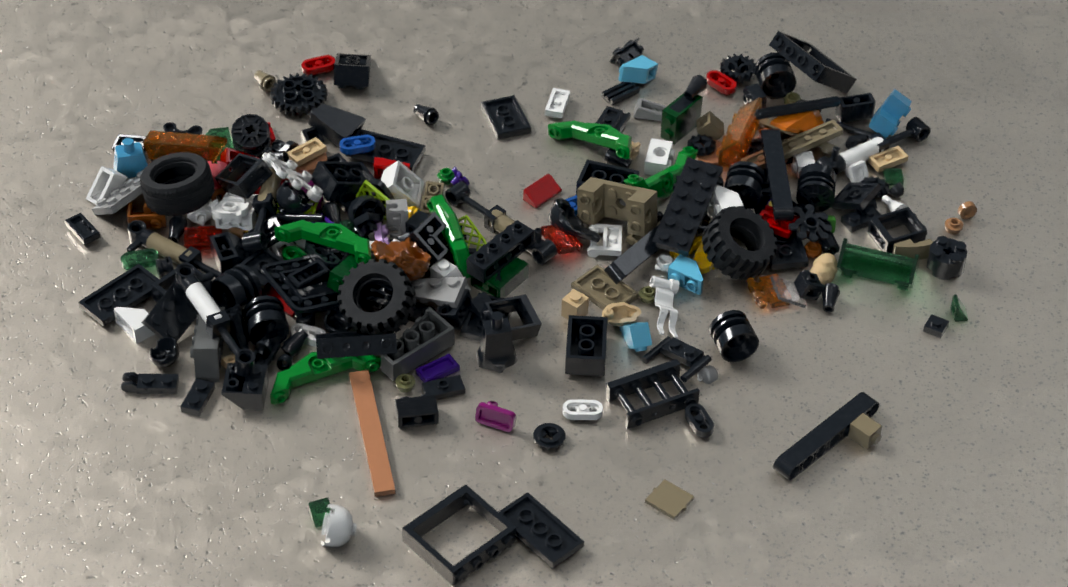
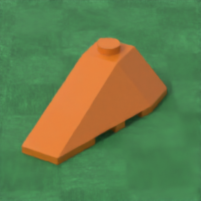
M814 110L778 116L770 122V125L787 132L802 133L824 122L820 111Z

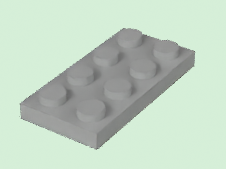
M143 170L136 174V178L124 182L122 188L111 191L108 198L97 201V205L92 208L94 214H113L142 194L140 177Z

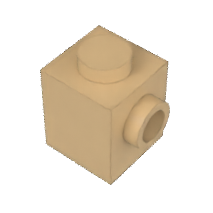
M573 289L562 299L561 316L568 319L569 315L586 316L588 314L589 297Z

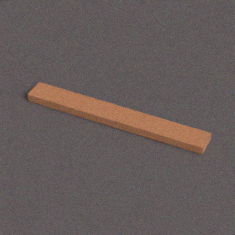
M369 370L350 372L349 379L374 495L379 497L395 494V486Z

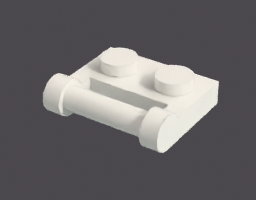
M595 224L589 226L590 230L596 231L598 234L603 233V246H597V242L590 240V246L587 249L588 256L621 255L622 225Z

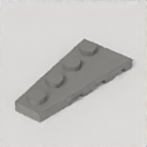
M466 277L420 278L411 281L415 287V299L425 304L429 301L435 302L438 306L449 304L451 308H457L468 283Z

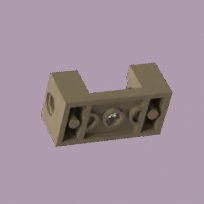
M590 177L577 189L578 217L584 224L595 225L604 217L628 222L629 234L643 237L658 224L657 191L593 177ZM619 199H623V201L626 203V206L622 205Z

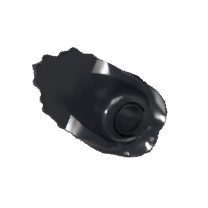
M563 198L554 200L548 215L549 222L554 228L574 237L599 242L601 236L596 231L584 227L583 221L574 213V208L571 207L567 200Z

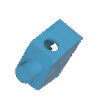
M125 138L122 141L123 145L115 147L113 167L128 179L137 177L136 174L144 170L148 165V160L140 142L134 143L132 138Z

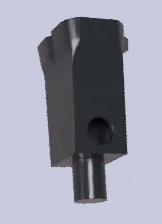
M494 312L491 315V320L482 321L481 343L477 350L476 358L480 368L495 370L498 373H502L507 367L514 365L517 362V356L508 318H503L501 312Z

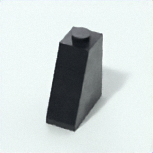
M322 103L318 108L314 107L310 111L308 124L340 148V141L347 137H353L358 129L363 128L366 119Z

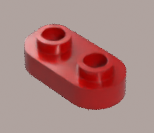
M324 55L304 60L302 62V72L308 76L329 72L334 69L335 58L330 55Z
M717 70L707 73L706 80L708 85L724 95H731L736 92L737 83L730 77Z

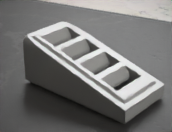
M639 98L635 106L633 118L662 121V110L667 106Z

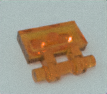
M778 274L759 277V283L752 277L747 279V287L750 293H753V299L760 309L766 308L768 303L771 308L790 305V298Z

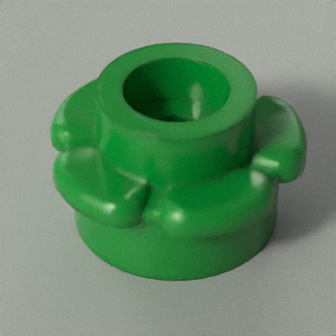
M443 168L437 173L439 181L444 184H451L450 181L455 177L454 172L449 168Z

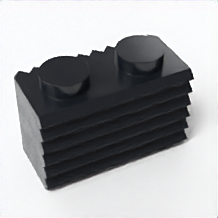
M871 93L839 97L841 103L836 107L835 111L839 122L849 123L850 121L856 122L872 119L876 101Z
M423 394L418 397L404 396L400 399H395L398 428L421 427L422 425L429 426L430 424L437 425L439 423L435 395Z

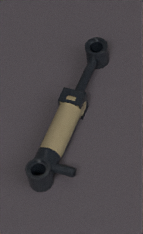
M270 147L264 150L266 153H274L281 161L287 163L289 160L286 151L273 152ZM270 168L273 174L261 185L259 194L253 198L252 206L258 218L254 231L252 233H245L242 236L245 252L260 251L267 248V237L262 228L265 217L274 216L277 213L276 193L282 181V178L276 174L274 168Z
M462 181L445 191V197L451 205L457 206L460 203H466L484 215V227L492 233L496 231L501 233L508 225L515 222L506 215V210L499 205L488 210L471 199L470 189ZM535 228L534 244L526 251L532 254L533 259L538 264L543 265L557 255L558 250L551 240L546 239L544 241L542 239L541 228Z
M135 220L128 224V236L131 244L126 248L128 253H133L137 248L143 246L164 258L170 256L172 262L177 265L188 262L196 269L205 273L212 272L215 278L223 274L202 263L200 250L192 246L187 249L150 230L143 221Z

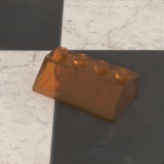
M761 98L740 107L738 113L734 114L732 125L729 124L727 129V136H723L721 147L719 146L716 152L718 165L729 168L733 163L739 162L745 157L759 127L760 120L756 119L754 113L756 109H760L762 106Z
M151 130L143 140V145L149 159H158L172 153L189 152L200 155L206 161H211L212 164L227 143V138Z

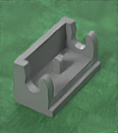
M406 199L386 200L387 228L389 231H398L397 233H390L391 238H397L406 234L405 222L408 220Z

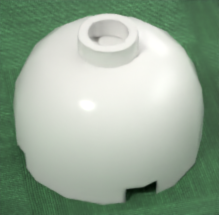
M329 504L327 508H331L330 513L325 512L321 534H326V542L321 541V544L325 547H340L349 541L350 536L355 535L356 523H353V517L349 510L339 505Z

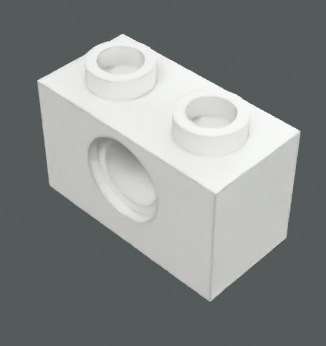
M651 138L645 159L644 175L653 176L672 166V161L670 160H673L675 155V149H672V141Z

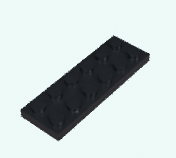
M687 158L653 238L652 246L685 256L689 255L722 175L723 167Z

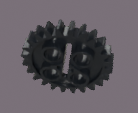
M296 73V76L289 74V78L283 76V81L278 79L277 83H273V88H271L270 92L271 101L275 105V109L279 108V112L285 110L286 115L292 112V116L296 113L302 116L304 112L309 115V111L314 107L318 108L322 103L325 104L328 96L326 84H323V80L318 81V77L312 78V74L306 77L305 73L302 76H299L298 73Z

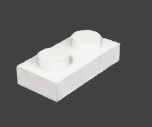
M553 88L545 109V115L562 118L570 98V91Z

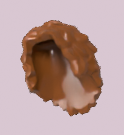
M409 237L401 242L391 241L388 245L377 240L371 244V253L374 254L377 262H379V259H384L388 263H395L398 268L405 272L410 281L422 278L429 268L431 255L424 252L422 248H419L416 242L410 241Z

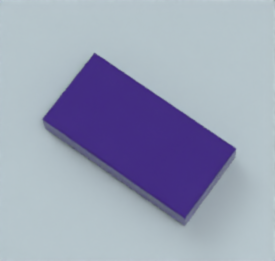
M447 354L417 368L416 374L424 383L449 376L459 371L460 365L450 354Z

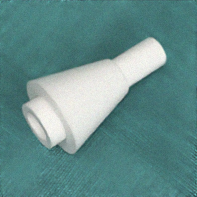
M887 195L882 197V201L888 206L890 212L908 207L906 204L892 200Z

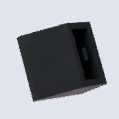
M224 232L209 236L211 253L221 273L242 263L252 255L251 252H245L242 238L232 233Z
M228 363L222 395L243 410L263 411L269 384L268 366L255 364L254 373L251 376L241 377L235 373V363Z

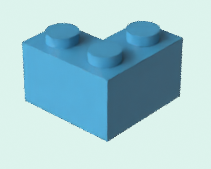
M894 89L875 112L868 127L876 133L879 132L885 138L889 135L893 136L901 122L899 119L902 116L906 117L910 112L912 101Z

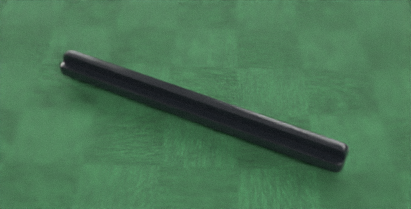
M838 96L760 108L756 109L754 116L760 120L838 107L841 100Z

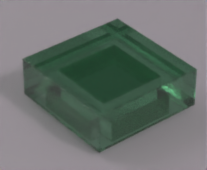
M901 168L883 169V177L886 183H889V185H895L898 182L902 185L904 184Z

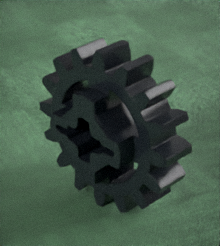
M733 54V57L728 55L727 59L723 58L720 63V72L733 79L736 83L741 82L744 84L745 80L750 82V79H755L754 67L756 63H754V59L749 60V56L744 57L743 54H740V56Z

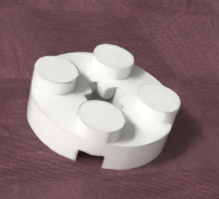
M228 196L224 197V201L218 202V199L211 203L212 218L216 221L231 220L232 222H240L242 217L246 216L249 212L248 202L244 203V199L240 197Z

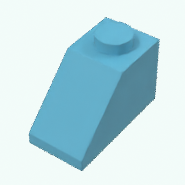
M636 322L619 326L629 349H635L636 352L647 350V346L652 345L648 322Z

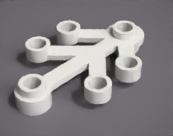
M272 152L263 153L262 160L265 161L269 168H274L279 177L283 179L287 177L291 185L297 190H300L303 186L308 190L306 195L311 200L319 202L323 196V190L316 185L311 187L306 183L312 179V175L309 172L303 171L298 173L295 171L298 165L294 161L289 159L286 163L279 160Z

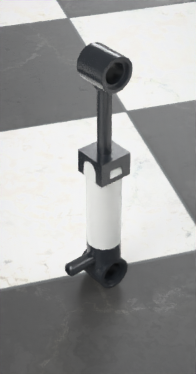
M914 117L907 123L906 131L887 139L878 132L869 136L867 142L839 153L840 148L834 146L831 157L823 156L815 163L829 166L837 176L838 173L845 171L847 166L861 160L868 161L869 156L888 150L889 145L911 136L918 141L925 140L929 136L931 128L919 117Z
M179 264L176 267V287L184 291L204 320L206 331L211 338L222 336L234 353L235 373L241 377L251 376L255 369V353L249 349L239 348L230 335V317L225 310L221 311L202 284L214 279L213 273L209 272L197 276L195 274L196 269L192 264Z

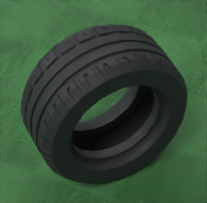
M179 152L162 156L149 163L144 168L140 177V185L147 207L153 212L164 216H179L194 212L206 205L215 191L208 162L195 153Z

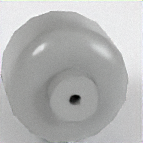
M708 365L697 373V379L710 384L718 379V372L713 366Z

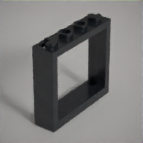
M778 31L769 44L770 47L815 82L848 93L857 80L808 42Z
M465 484L402 528V540L446 581L454 586L461 580H465L475 570L481 569L486 562L496 558L507 547H511L516 542L517 528ZM469 505L500 533L453 566L429 545L422 536Z

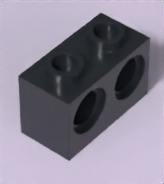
M464 290L457 308H451L449 304H445L444 306H439L435 311L454 327V330H461L471 311L470 301L472 297L469 290Z

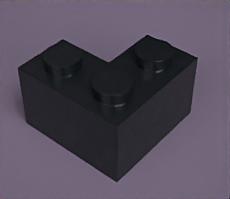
M435 212L425 218L402 240L405 241L409 237L410 241L416 242L419 248H422L424 252L431 255L429 268L449 251L437 237L447 225Z

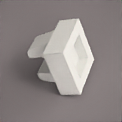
M858 161L847 166V169H845L846 176L850 178V182L859 183L865 177L869 178L866 161Z

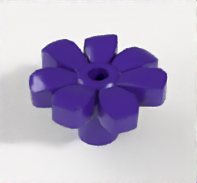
M456 167L452 169L455 177L450 182L453 185L460 181L464 182L467 186L470 184L469 180Z

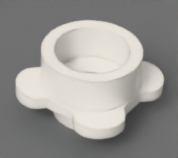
M667 254L660 255L656 259L655 269L668 272V267L674 259Z

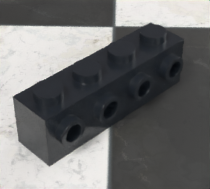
M518 220L508 225L505 230L495 235L491 241L482 245L478 251L467 258V273L485 283L534 244V230Z

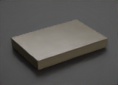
M598 264L571 283L572 289L589 297V301L602 310L611 303L625 302L631 304L639 298V293L621 281L616 285L605 273L604 268Z

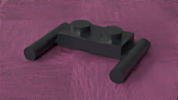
M669 336L641 358L646 364L661 352L674 360L677 359L680 363L691 367L680 377L683 382H687L712 361L709 355H704V351L674 337L671 339Z

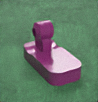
M488 401L487 404L480 402L476 408L475 421L510 432L515 427L516 414L513 411L498 407V403L495 401Z

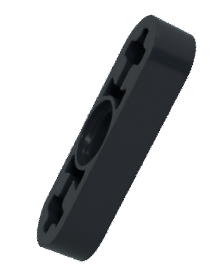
M305 241V252L314 261L319 259L330 271L340 264V259L327 246Z

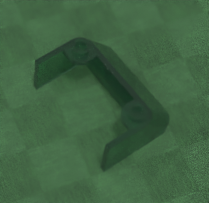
M844 238L837 269L839 272H842L841 276L852 278L854 275L897 285V289L908 291L909 288H913L920 257L915 254V258L857 246L849 244L848 239Z

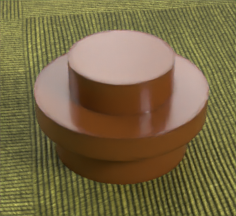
M809 241L804 246L807 257L817 258L822 254L821 245L818 242Z

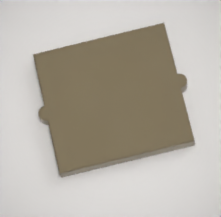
M664 479L657 488H653V492L645 499V503L675 520L682 511H686L687 506L694 500V496Z

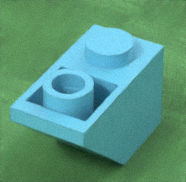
M641 55L621 65L618 80L621 82L645 84L655 79L658 63Z
M679 254L668 267L667 280H678L680 287L701 295L703 277L697 262Z

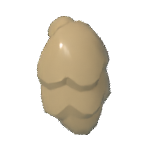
M831 253L821 254L814 260L810 272L817 274L821 284L831 283L838 271L837 259Z
M625 302L611 303L602 311V317H608L607 324L612 326L632 324L641 314L639 307Z

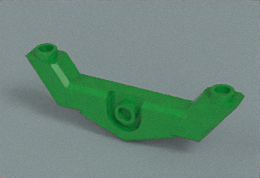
M575 120L548 125V135L552 138L559 140L575 138L616 150V155L620 158L627 160L630 158L632 137L622 134L610 125L582 123Z
M691 146L684 147L678 153L674 165L645 180L637 174H631L624 180V183L626 185L657 191V199H667L673 192L676 176L681 175L687 158L695 159L698 150Z
M444 195L433 196L426 205L431 214L435 212L447 225L442 230V233L452 253L454 265L458 267L463 277H466V279L471 278V275L467 273L466 263L467 258L470 256L469 249L464 240L457 216L447 203Z
M300 220L274 228L275 237L281 242L290 243L301 239L353 254L358 264L363 261L365 264L369 263L368 260L371 259L369 240L359 237L342 224L312 223Z
M311 352L292 365L290 369L277 373L270 394L271 404H281L290 397L292 388L351 368L359 371L369 370V372H375L381 367V358L374 355L317 359V352Z

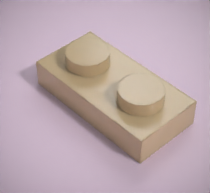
M315 137L287 153L289 159L294 161L298 165L297 167L326 153L327 146Z
M899 146L869 156L868 163L877 172H881L908 162L909 156Z

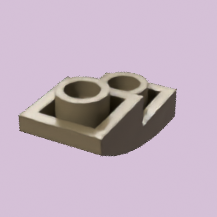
M426 181L420 207L422 212L431 214L426 204L431 197L443 195L444 183Z
M911 239L895 243L892 259L900 261L928 258L930 245L933 241L928 239L914 244Z

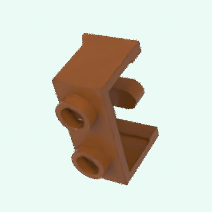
M132 202L128 203V224L132 221L140 220L146 224L147 228L160 229L161 227H167V216L152 212L146 203L143 205L144 212L133 213Z

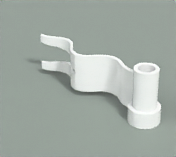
M652 276L650 287L656 288L655 306L660 308L657 329L661 335H664L663 325L669 311V331L674 338L678 339V335L675 332L678 310L673 308V299L679 290L680 283L678 280H667Z

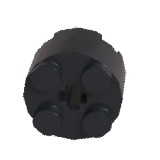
M939 236L930 245L927 268L932 271L934 277L950 280V277H960L964 272L967 245L963 241Z

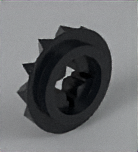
M698 134L697 137L692 136L688 140L687 146L698 150L697 155L706 156L715 151L716 141L712 137H707L706 134L704 136Z
M870 176V178L865 177L861 181V183H879L881 190L874 198H880L888 194L889 183H886L885 179H879V176L877 178Z
M545 423L539 425L534 430L533 438L535 444H539L540 449L546 447L549 451L550 448L557 449L559 445H563L566 434L561 426L554 423ZM546 434L547 436L549 435V437H553V440L546 438Z

